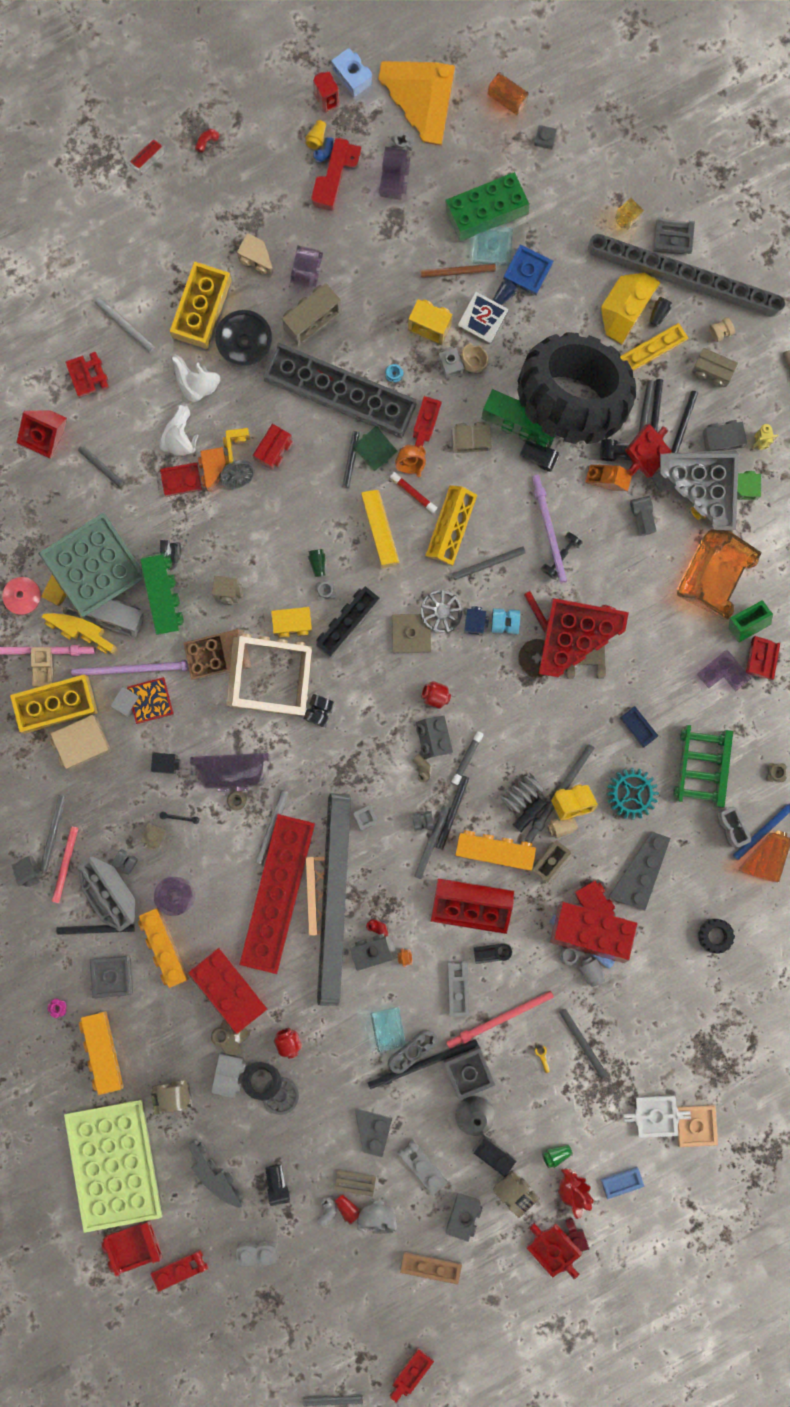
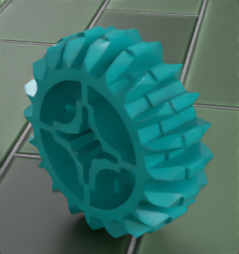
M630 768V774H628L626 769H623V776L619 772L616 773L618 780L615 778L610 779L614 786L607 785V788L612 789V792H607L606 796H612L613 798L607 802L615 803L611 809L615 810L618 808L619 810L616 813L618 816L624 812V819H627L629 814L631 820H635V814L641 819L643 818L642 811L645 815H649L650 813L647 808L654 810L655 807L651 802H658L653 796L659 795V792H653V789L658 786L657 784L651 786L650 783L654 778L651 777L647 780L648 772L641 776L642 769H638L636 774L634 768ZM635 778L642 783L634 787L625 779ZM622 784L625 794L619 800L617 791L619 785ZM644 788L647 789V800L645 804L642 802L643 800L640 796ZM630 789L632 791L639 789L638 791H636L637 793H635L636 799H634L633 797L627 798L630 794ZM632 801L635 805H638L639 809H627L623 804Z

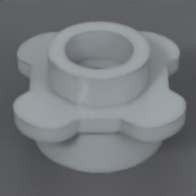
M333 581L318 582L315 585V588L318 590L317 597L320 601H323L325 598H335L336 592L333 590Z

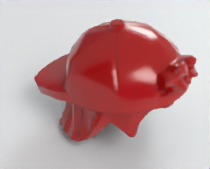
M561 1169L564 1176L559 1183L558 1193L560 1199L565 1205L571 1206L574 1217L580 1219L583 1215V1209L587 1211L592 1209L594 1199L589 1193L591 1187L585 1183L586 1178L578 1177L575 1171Z

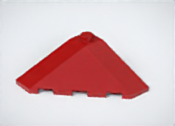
M552 598L539 674L559 677L564 674L563 671L571 665L575 666L586 659L587 654L593 650L597 651L608 644L609 639L617 634L621 635L624 633L629 612Z

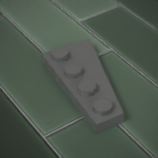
M651 832L608 898L645 911L671 838Z

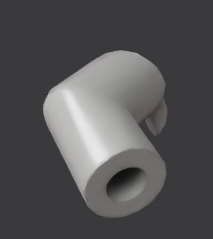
M325 1197L322 1200L324 1213L317 1221L323 1227L336 1215V1205L331 1197Z

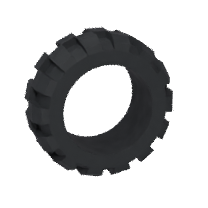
M566 332L561 337L558 334H554L535 345L527 354L517 380L521 407H525V414L533 424L538 423L542 427V432L547 435L564 438L563 442L577 444L579 441H585L586 444L597 443L615 434L622 428L623 423L626 422L636 399V381L633 378V370L627 360L623 361L620 358L618 350L611 345L607 347L600 343L601 339L591 335L587 338L581 337L579 333ZM567 377L581 381L591 387L600 399L590 400L576 397L563 390L553 378Z

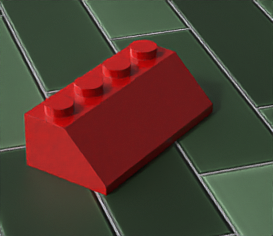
M438 878L431 922L507 934L513 910L514 891Z

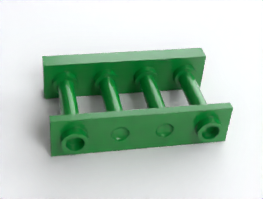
M686 725L684 729H681L680 740L683 741L680 770L678 786L674 787L673 793L676 802H683V797L711 800L714 803V807L717 808L725 807L734 731L724 730L718 736L691 732V725ZM690 740L718 743L721 746L720 753L715 755L689 751ZM687 759L716 762L719 765L718 772L713 774L686 770ZM685 778L714 781L716 791L710 793L684 789Z

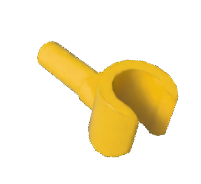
M543 1045L544 1054H538L537 1048L535 1049V1054L540 1057L545 1073H548L550 1070L545 1056L547 1049Z

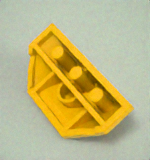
M645 272L619 277L601 306L606 336L621 345L624 343L661 283L659 280Z

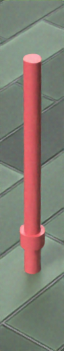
M549 991L469 1031L465 1030L459 1033V1036L446 1043L449 1049L463 1042L465 1044L471 1041V1038L554 998V996Z

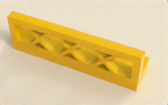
M449 485L425 555L426 557L440 560L453 566L477 494L462 486ZM465 494L470 496L467 505L463 501ZM462 513V521L458 523V514ZM455 530L457 536L456 539L452 541L451 534ZM448 548L451 552L449 559L444 557L446 549Z

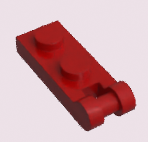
M202 1251L193 1252L151 1272L158 1292L209 1269L207 1263L203 1261ZM195 1260L197 1266L193 1268L190 1262Z

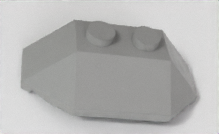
M92 856L80 864L78 871L80 872L81 890L101 921L116 928L118 931H122L132 924L135 918V898L114 866Z

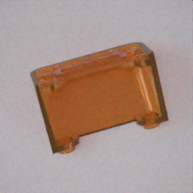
M709 530L703 537L678 587L677 595L722 619L729 620L734 613V604L729 601L744 569L755 567L759 562L762 552L729 530Z

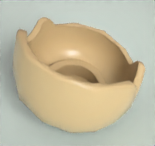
M472 343L467 344L460 355L464 369L472 373L483 371L489 361L487 352L481 345L474 346Z

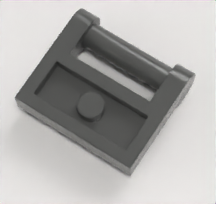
M657 217L654 251L691 254L695 221L663 220V217ZM662 227L685 229L687 233L663 231Z

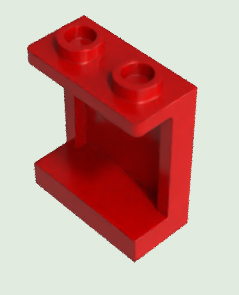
M150 1220L105 1235L101 1243L103 1252L108 1254L110 1260L108 1261L109 1270L111 1273L114 1272L115 1277L145 1264L159 1262L163 1257Z

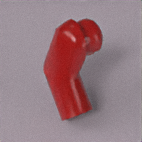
M209 129L200 134L195 150L203 153L209 140L215 142L219 139V132L215 131V129Z
M371 919L367 922L366 928L368 931H373L379 935L384 934V937L389 936L386 924L376 919Z

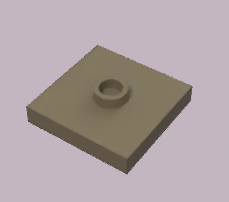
M421 614L392 615L393 653L431 652V629L426 626Z

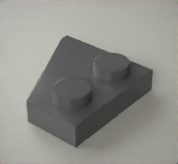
M356 1108L355 1113L363 1152L383 1157L392 1118Z

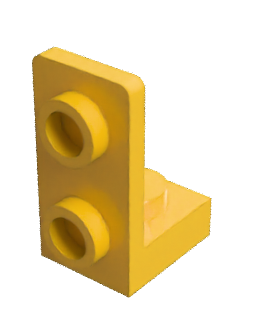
M248 428L225 431L226 436L223 437L224 448H228V455H225L226 466L234 462L232 442L241 444L245 443L246 440H250Z

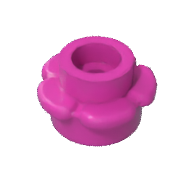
M53 999L51 1004H48L47 1010L50 1012L51 1017L58 1018L65 1015L67 1005L63 1000Z

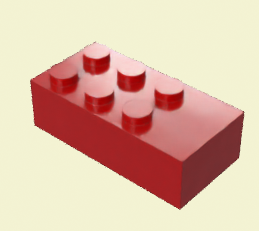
M562 902L558 905L550 943L625 963L630 960L638 923Z
M220 948L187 973L235 1035L267 1010L266 1006Z

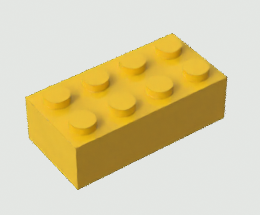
M194 261L169 331L172 338L208 350L232 281L229 272Z
M85 674L10 695L19 732L23 734L98 714L89 677Z

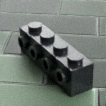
M366 586L362 590H357L353 595L354 600L350 604L347 603L340 611L342 614L339 618L335 617L328 625L330 627L326 633L322 632L316 639V647L330 659L335 656L380 602V598Z

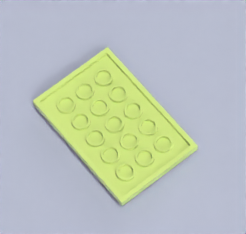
M140 1099L64 1114L84 1233L162 1218L143 1100Z

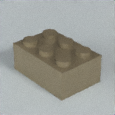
M327 283L323 286H317L312 291V295L308 298H302L298 302L297 307L293 310H287L283 315L284 330L297 346H300L342 312L341 300Z

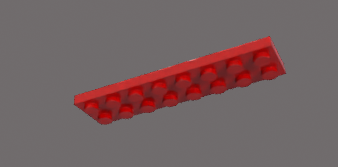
M280 814L277 815L239 965L273 974L278 973L315 823Z

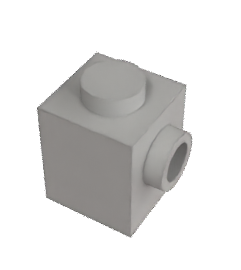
M447 347L441 350L438 359L445 378L448 379L463 374L464 366L457 347L453 349Z

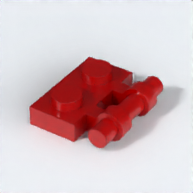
M96 352L89 354L91 360L87 362L83 355L65 361L79 398L97 392L95 384H100L102 390L109 388L107 383L108 377L103 372L101 358H98ZM94 368L97 376L91 377L89 369Z

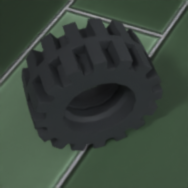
M710 919L701 925L698 931V940L706 951L714 954L724 953L734 943V930L729 923L722 919ZM713 928H719L724 933V939L720 944H713L709 940V932Z

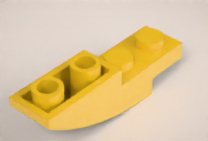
M51 613L42 615V618L46 620L44 624L53 630L55 627L62 630L60 634L69 640L72 637L77 640L80 634H82L80 638L88 643L95 642L98 644L96 648L105 654L108 651L113 654L117 648L102 638L105 630L87 620L65 614Z

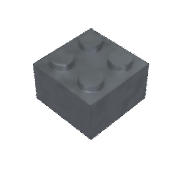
M480 1046L444 1060L445 1067L459 1100L495 1086Z

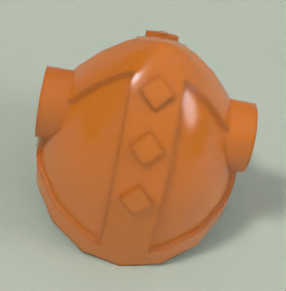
M414 445L403 446L395 459L396 469L404 473L416 474L418 478L421 477V472L426 465V451L424 447Z

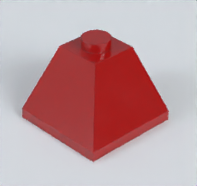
M51 410L24 411L16 443L51 458L64 433L67 418Z

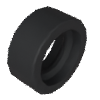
M264 1062L254 1063L243 1074V1089L253 1099L269 1100L280 1090L281 1075L271 1064ZM258 1070H267L273 1079L271 1088L265 1093H258L251 1086L252 1075Z

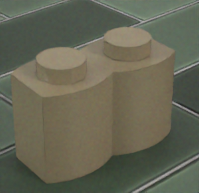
M476 422L473 426H467L466 423H458L455 427H452L453 453L491 450L490 425L485 424V422Z

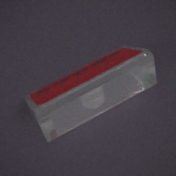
M153 138L127 163L142 176L167 152V148L163 143Z

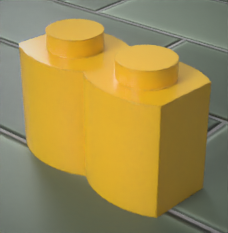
M581 784L572 787L571 790L560 789L556 791L551 800L560 820H568L576 816L589 814L598 806L589 786H582Z

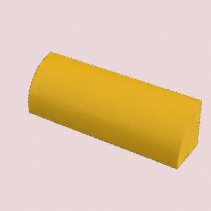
M370 490L361 492L381 568L384 569L400 564L380 491Z

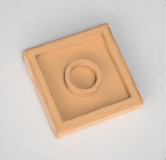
M715 1105L677 1107L679 1112H691V1119L679 1120L678 1147L718 1145Z

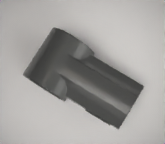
M650 496L630 500L633 516L636 517L640 536L657 532Z

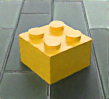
M417 299L408 319V331L443 345L452 324L453 314L444 307L437 308L433 306V303L428 300Z

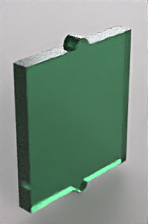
M377 426L369 433L363 434V438L353 445L354 449L373 471H376L384 463H388V459L398 452Z

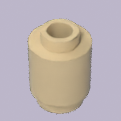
M558 817L550 820V825L547 826L550 835L556 839L574 833V830L578 829L575 818L560 820Z

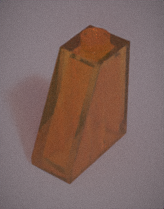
M779 830L776 833H769L739 867L738 871L779 883L790 848V837H787L788 833Z

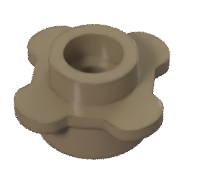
M770 763L767 767L769 769L767 779L770 782L774 780L786 781L787 766L784 763L780 765Z

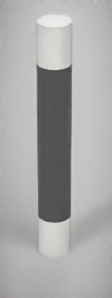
M476 732L451 781L452 783L459 784L484 735L483 733Z

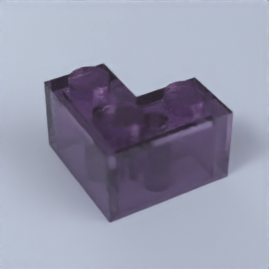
M385 147L379 197L401 200L402 194H406L407 182L404 181L405 176H409L411 157H407L408 150Z

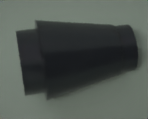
M662 297L655 300L649 323L659 327L672 310L671 306L673 303Z

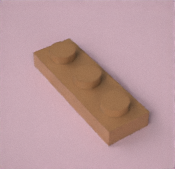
M404 1252L400 1273L458 1285L462 1263Z

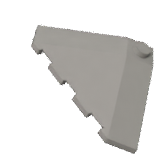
M736 450L661 454L660 474L665 479L668 478L675 485L674 488L684 498L687 497L702 516L705 515L712 522L711 525L716 530H736L738 452Z

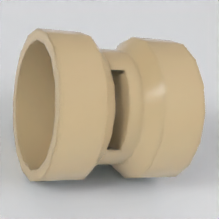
M728 317L722 319L718 324L714 323L709 326L710 333L716 342L722 341L726 336L730 337L735 334L733 323Z

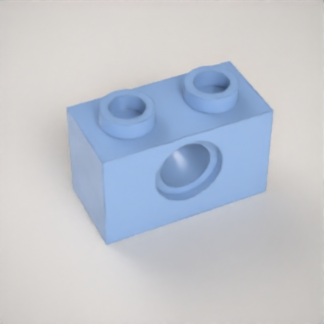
M350 48L331 60L332 70L353 97L372 85L370 69L361 64L359 55L356 52L353 53ZM352 69L357 70L354 74L349 73Z

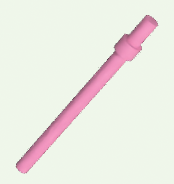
M80 645L51 647L52 654L80 656V654H95V647H80ZM0 647V655H31V647Z

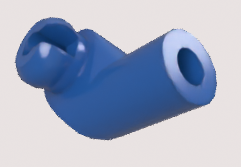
M326 137L324 148L314 151L313 157L317 162H324L331 157L334 144L333 138Z

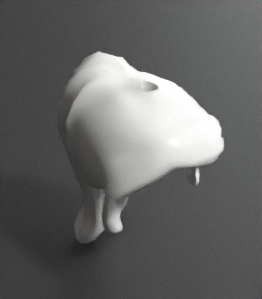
M176 354L171 358L175 367L178 386L187 399L193 402L200 401L204 396L210 395L216 390L220 383V375L215 372H208L207 367L204 365L201 368L199 363L195 365L199 373L191 372L183 358Z
M179 405L178 410L167 423L160 437L159 447L162 451L176 456H185L195 452L196 441L199 435L196 434L192 442H190L188 436L184 433V427L187 424L186 420L190 416L188 406Z

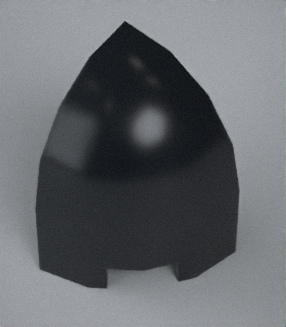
M160 540V553L166 552L167 556L170 555L172 567L170 571L180 562L181 543H170L169 540Z

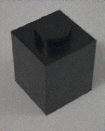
M152 752L151 772L176 774V770H180V759H177L178 755Z

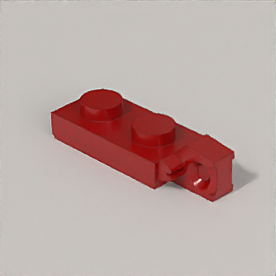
M426 396L423 397L413 430V438L417 439L415 446H423L425 441H430L442 401Z
M420 1348L415 1351L392 1384L395 1388L390 1394V1398L396 1403L402 1395L407 1397L408 1394L412 1393L434 1363V1360Z

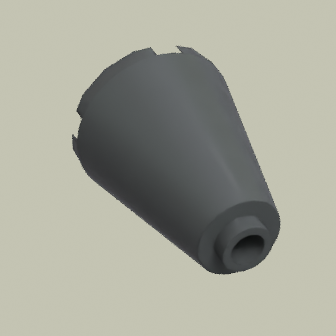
M470 1096L458 1105L456 1122L464 1133L472 1136L482 1135L493 1125L494 1110L486 1099Z

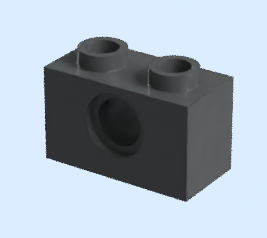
M384 934L374 936L373 941L370 942L364 939L355 942L356 946L350 948L357 971L398 958L391 935L384 937ZM371 946L376 949V956L370 953Z
M457 1192L445 1230L447 1235L468 1242L470 1236L474 1237L477 1227L474 1223L476 1217L480 1218L483 1209L480 1206V1200ZM468 1213L470 1219L467 1222H462L459 1219L461 1214Z

